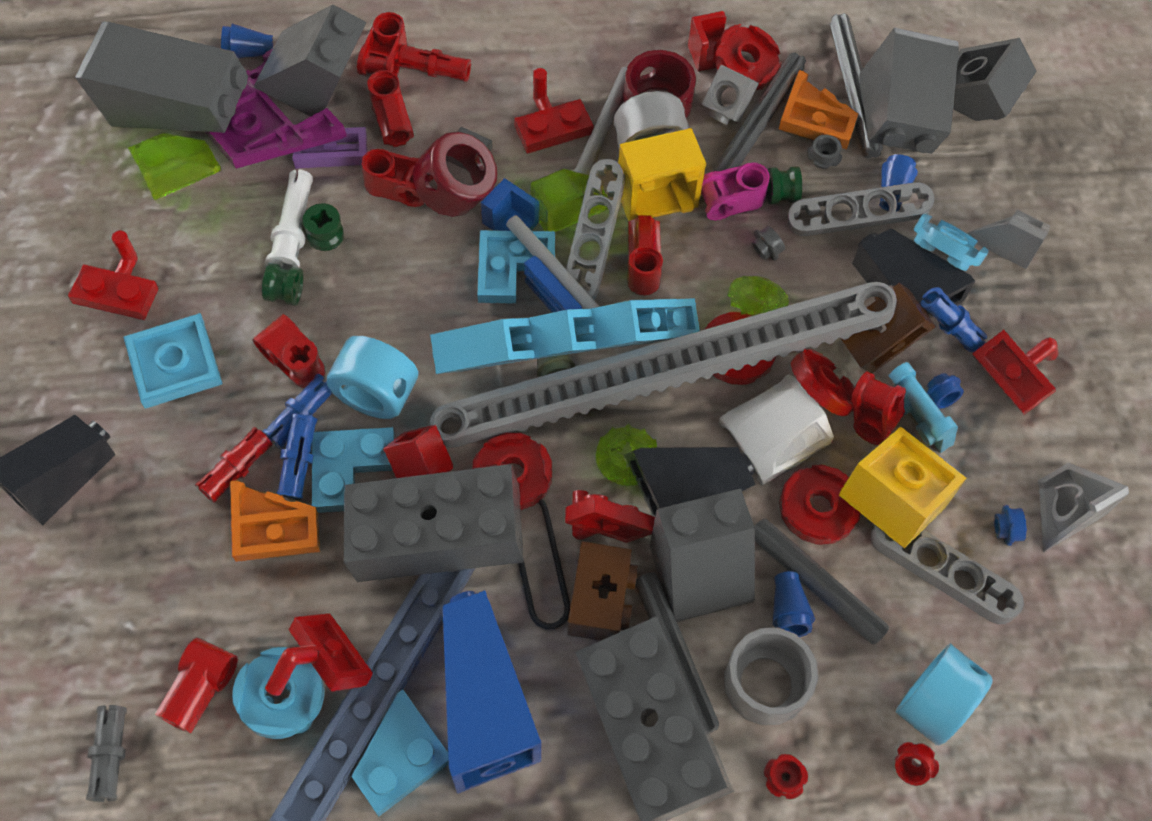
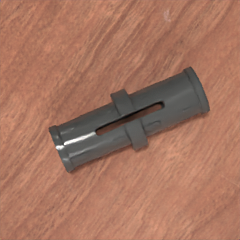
M105 705L97 707L94 744L88 748L87 758L92 760L88 793L86 794V800L104 802L105 798H107L108 802L117 800L116 793L120 760H124L126 755V749L122 747L127 708L123 706L109 705V710H106L107 706Z

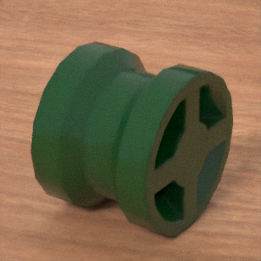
M793 166L787 171H780L776 167L767 169L770 176L767 200L770 205L778 204L781 200H788L791 204L801 200L802 174L800 167Z
M320 203L309 207L305 211L303 226L306 230L309 244L320 251H330L337 248L344 239V230L338 210L330 204Z
M269 263L262 280V297L264 301L274 302L280 299L284 300L287 305L296 306L300 301L303 291L304 274L302 268L292 267L289 270H285L279 264Z

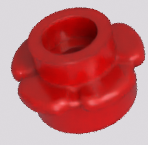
M905 742L897 749L898 755L895 757V769L898 776L904 782L920 786L927 783L930 778L937 776L939 762L934 759L935 753L929 746L923 743L914 744L913 742ZM913 759H918L921 762V764L915 762Z
M781 754L776 760H769L764 768V776L767 778L766 787L772 795L776 797L785 796L786 799H795L803 793V785L808 782V772L806 767L795 756ZM783 773H787L790 776L788 781L782 779Z

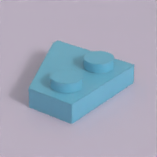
M403 689L394 698L351 776L378 817L449 764L447 750Z

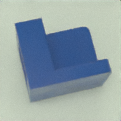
M504 178L481 201L482 224L493 231H511L506 224L511 217L518 216L532 231L539 223V201Z

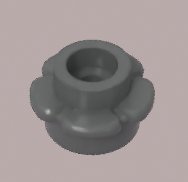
M820 135L812 142V146L808 147L807 156L818 168L827 169L830 166L835 167L842 160V155L840 154L842 146L836 137Z
M766 226L761 231L757 229L754 231L756 238L752 242L754 250L763 260L770 257L776 261L779 258L778 255L785 250L782 239L770 226Z

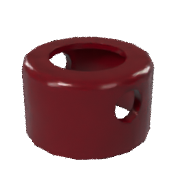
M661 49L646 51L636 56L627 66L623 103L647 90L662 89L681 100L687 119L691 112L696 85L694 68L686 58L675 52ZM645 68H654L649 74L640 76Z
M459 131L450 132L435 140L418 158L413 168V182L419 197L429 208L445 216H462L478 205L494 189L497 182V166L492 153L479 139ZM446 155L453 157L463 164L470 173L474 185L462 184L451 175L446 165ZM430 174L437 184V190L430 186Z

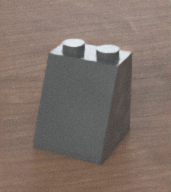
M332 4L282 30L254 88L309 116L324 110L347 66L366 22Z
M893 28L859 73L869 142L932 154L949 136L953 117L959 53L958 41Z
M741 488L657 509L649 546L662 588L677 622L754 602L755 527Z

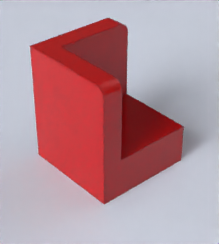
M724 11L691 18L688 48L698 72L716 68L713 58L714 46L725 30L727 17Z
M436 424L403 432L383 448L396 478L450 472L453 469V463Z

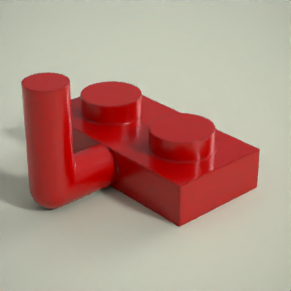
M543 68L535 69L533 71V99L539 111L514 118L515 129L526 153L529 154L591 135L594 125L582 100L577 99L552 107L547 96V71Z
M118 230L111 237L121 256L116 270L111 271L83 264L68 297L72 304L145 321L159 288L154 280L131 275L138 256L127 233Z
M1003 329L972 353L976 361L1023 415L1056 392V388L1036 366L1044 359L1053 361L1058 357V344L1054 338H1045L1027 353H1024Z
M584 490L574 491L572 493V505L565 507V523L572 525V535L577 540L601 534L629 543L651 535L655 522V516L640 512L636 506L620 505L608 501V497L605 495H589Z
M331 613L298 616L294 618L288 630L299 647H291L283 651L265 689L273 696L281 695L296 665L311 663L331 692L367 686L373 672Z

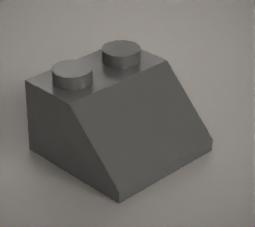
M1020 38L960 49L953 106L955 111L975 121L999 120L1011 112L1012 107L1026 90L1027 85L1037 72Z

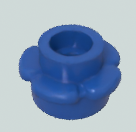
M946 373L934 377L927 384V394L939 409L946 408L959 400L964 390L960 386L961 380L955 375L948 376Z
M1004 505L1001 513L994 516V530L996 537L1004 538L1007 546H1011L1014 542L1025 541L1027 525L1022 508L1011 509L1009 505Z

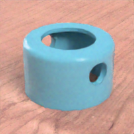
M352 336L346 340L327 375V386L339 400L354 410L379 419H392L400 414L418 379L419 371L405 354L391 345L366 336Z
M950 643L937 655L898 705L896 713L935 745H942L962 727L981 703L993 683L992 676Z

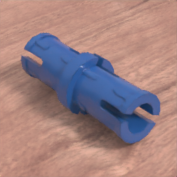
M932 288L923 295L922 298L924 300L920 302L921 306L937 319L939 327L944 333L954 336L968 352H975L986 343L984 340L987 339V334L970 319L969 312L963 306L954 304L941 288Z
M317 373L314 379L295 399L290 397L285 403L286 408L262 431L271 441L275 442L274 445L279 449H282L288 440L292 420L291 415L303 414L313 417L317 409L333 394L327 386V381H323L325 378Z
M292 414L286 449H281L280 458L284 459L276 494L287 498L303 499L302 493L308 464L313 463L314 455L310 454L315 425L318 419L303 414Z

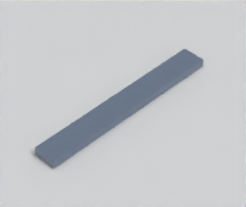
M475 568L419 575L366 662L373 672L367 686L349 689L271 816L270 821L326 820L354 773L394 698L406 686L443 624V605L450 603L452 597L462 592Z

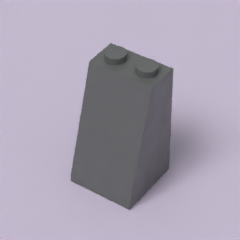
M102 22L75 79L113 127L225 133L231 117L235 114L236 105L243 89L247 85L249 76L234 51L112 22Z

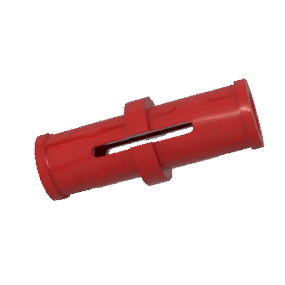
M403 44L398 55L399 67L426 72L429 77L436 78L439 75L467 82L470 76L471 59L443 54L439 49L434 48L432 51Z
M253 427L230 451L225 450L220 455L221 460L195 486L207 499L215 503L230 487V481H237L239 478L244 479L249 474L248 469L261 455L273 446L272 441L260 429L258 430L257 427Z

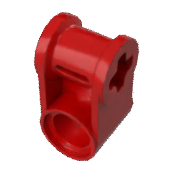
M394 12L381 13L373 21L368 37L358 55L357 72L359 75L366 76L368 73L373 74L379 70H388L398 77L400 71L398 66L399 51L403 44L408 46L404 21L399 14Z
M378 148L368 151L363 156L361 163L366 191L375 197L394 200L410 207H421L424 205V202L419 197L413 182V168L418 158H411ZM431 174L429 176V182H431L434 179Z
M282 314L252 339L260 353L272 365L277 366L295 385L305 388L317 373L323 377L325 376V366L319 358L317 347L286 315Z
M868 371L863 373L856 383L851 398L854 413L853 428L858 436L873 445H880L890 436L905 413V387L900 385L892 387L876 380L873 373Z

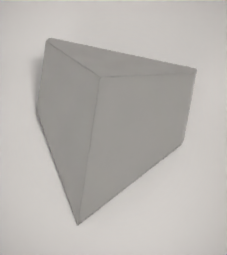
M1017 209L1013 216L967 232V234L978 240L977 245L985 246L989 251L1027 269L1046 238L1050 225Z
M1067 463L1039 479L1043 553L1106 516L1129 494L1128 486L1071 463Z

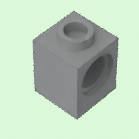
M720 65L702 105L711 109L708 116L724 124H728L730 119L740 122L759 83ZM733 87L736 91V100L732 105L725 107L721 101L722 93L727 88Z

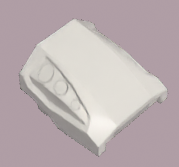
M790 374L786 375L781 382L769 390L728 411L719 418L721 427L727 428L743 453L751 461L761 486L794 469L807 458L831 444L834 438L823 409L805 391L798 380Z

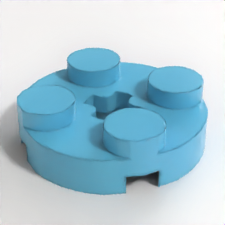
M922 214L914 227V231L917 233L914 238L915 243L932 252L937 248L949 255L947 261L950 264L964 271H967L969 266H980L989 251L985 246L980 251L974 248L978 240L946 221L941 220L938 226L928 223L932 216Z
M287 647L270 648L259 653L260 657L254 659L250 664L246 663L240 669L233 686V704L242 722L255 734L265 738L284 739L306 732L311 727L313 720L318 716L324 701V682L311 663L296 665L285 686L288 691H291L288 698H284L282 703L274 704V699L267 696L268 692L265 686L281 654Z

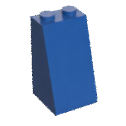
M474 591L459 593L450 599V603L443 605L448 761L457 794L541 762V740L486 591L476 594Z

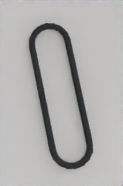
M540 499L538 504L543 511L564 603V614L558 621L546 623L537 617L525 563H518L532 621L541 628L556 629L568 620L570 601L549 510L545 501Z

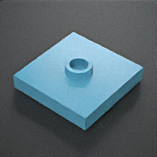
M201 313L123 337L139 397L145 409L223 384Z

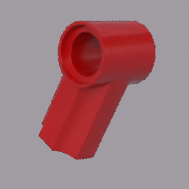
M379 70L369 77L367 85L371 108L375 113L383 142L393 147L406 145L410 139L414 138V132L401 94L399 78L391 71Z
M638 215L634 220L628 221L627 284L632 292L637 295L646 296L655 293L660 287L663 258L661 254L660 221L653 219L651 215Z
M201 638L193 639L180 658L177 678L154 715L168 724L191 734L215 692L222 691L231 680L238 664V656Z

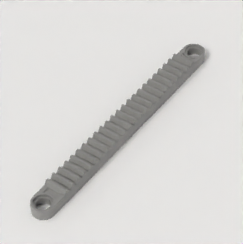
M866 283L450 402L438 407L432 413L430 425L436 424L445 447L449 448L463 446L484 439L489 440L492 437L503 433H512L515 430L524 432L529 426L538 428L544 422L555 423L561 417L569 419L578 412L587 414L592 408L601 410L606 404L615 406L621 400L632 401L638 395L646 397L655 390L664 392L669 386L678 388L683 382L692 384L698 378L709 379L715 373L723 375L732 368L741 370L746 364L755 366L760 360L772 361L777 355L786 357L791 351L800 353L809 346L814 349L823 342L832 344L840 337L844 340L848 339L854 333L888 323L894 315L897 302L896 294L885 283ZM870 297H880L885 301L887 307L880 312H873L865 307L864 301ZM457 417L462 420V425L457 432L445 434L441 431L442 423L446 419Z

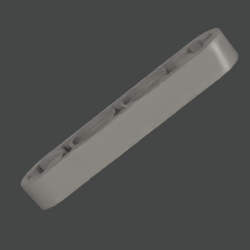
M612 159L598 161L590 171L566 268L578 283L581 280L582 271L575 269L577 264L586 269H596L594 274L587 270L585 282L591 287L586 292L593 300L596 299L599 293L625 186V175L622 167L617 161ZM607 170H612L614 177L617 178L616 181L608 183L606 191L608 197H613V200L602 196L603 183L598 178L599 175H606ZM596 205H604L609 209L607 220L601 224L592 223L588 218L590 209ZM594 241L600 245V253L595 259L584 260L580 257V248L585 242Z
M914 182L796 201L791 206L788 213V225L791 231L799 236H811L918 220L922 214H928L934 204V194L928 185ZM912 193H917L918 199H925L920 209H915L913 203L902 204L899 209L900 213H896L897 201L894 195H899L898 203L910 200ZM874 198H882L888 203L889 212L882 216H876L870 212L868 203ZM839 203L848 205L852 211L851 218L846 221L836 220L831 214L832 207ZM820 206H825L824 218L827 224H821L822 216L811 218L808 226H803L801 220H795V218L799 217L800 210H806L807 215L810 216L819 215Z
M874 525L871 531V542L880 553L995 624H1006L1011 622L1022 611L1024 600L1018 588L929 532L923 530L914 539L915 542L908 550V553L903 551L904 548L894 540L892 542L888 541L885 538L886 533ZM920 548L932 549L938 557V564L933 567L923 565L917 557V550ZM958 570L969 572L975 580L974 588L971 590L960 588L954 581V572ZM986 584L990 588L985 592L984 597L980 599L976 595ZM1001 595L1007 599V608L1003 611L996 607L998 603L996 599Z

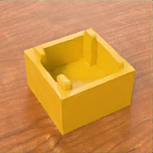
M692 128L620 144L618 164L622 167L625 175V186L621 203L628 221L634 220L638 215H651L654 218L680 211L681 213H686L698 207L706 162Z
M900 426L857 464L839 496L905 549L946 508L967 478Z

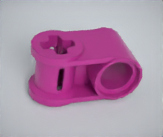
M753 162L705 174L701 195L707 205L705 209L707 218L717 221L735 214L761 208L766 200L770 179L766 167Z

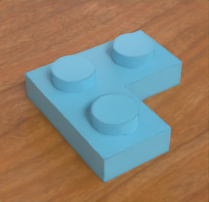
M480 230L478 303H516L517 271L526 270L524 262L533 257V255L511 231ZM532 231L555 257V232Z
M393 427L314 432L312 441V454L314 455L312 463V506L316 507L318 513L344 511L345 485L355 484V473L393 471L383 449L395 439Z

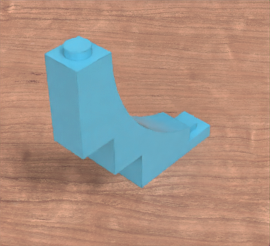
M695 298L629 300L592 309H568L530 318L500 319L431 334L430 337L436 374L552 356L650 344L700 331Z

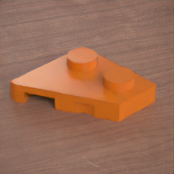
M799 70L783 112L779 130L815 140L820 135H831L840 141L842 149L847 150L858 113L848 105L840 103L836 96L826 88L819 91L807 81L809 75Z
M230 481L232 557L235 562L320 552L319 521L316 507L299 501H287L283 496L269 491L266 494L246 487L240 481Z

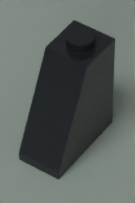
M892 228L878 235L877 233H871L864 237L858 244V250L852 263L866 283L880 282L888 286H895L900 283L912 292L919 303L924 300L922 297L927 291L939 287L957 305L965 301L975 283L974 278L970 274L953 266L931 251L924 249ZM925 310L928 316L932 318L933 316L927 310Z
M73 415L0 457V487L17 505L43 526L116 455L107 443L111 436L95 421L92 420L89 424H86L78 416Z
M738 447L639 448L624 454L651 514L655 517L657 509L740 488L744 491L756 485L752 477L754 475L752 463L746 454L740 452Z

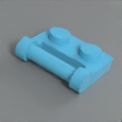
M909 362L896 367L889 374V378L894 383V387L900 385L906 388L904 414L906 415L910 412L918 423L916 430L922 440L928 446L934 444L938 451L942 453L954 445L958 426L950 416L945 417L916 380V371Z

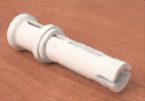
M299 169L297 180L296 170L291 171L289 174L279 225L271 233L273 246L271 253L266 257V267L269 263L279 264L285 270H289L292 267L300 268L298 260L299 249L305 244V235L302 231L303 215L306 211L309 192L313 182L312 175L307 171Z

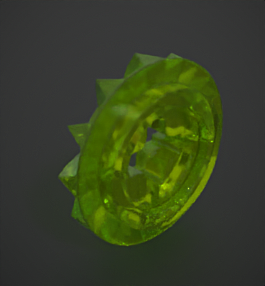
M759 276L736 278L730 284L727 294L731 298V306L740 308L741 315L749 314L754 316L789 305V298L779 285Z
M629 423L625 427L620 428L612 426L607 434L600 437L596 448L597 466L600 472L615 484L622 486L638 485L630 467H626L624 455L617 454V452H623L626 442L630 443L632 451L639 448H658L657 440L652 439L647 434L645 428H633Z

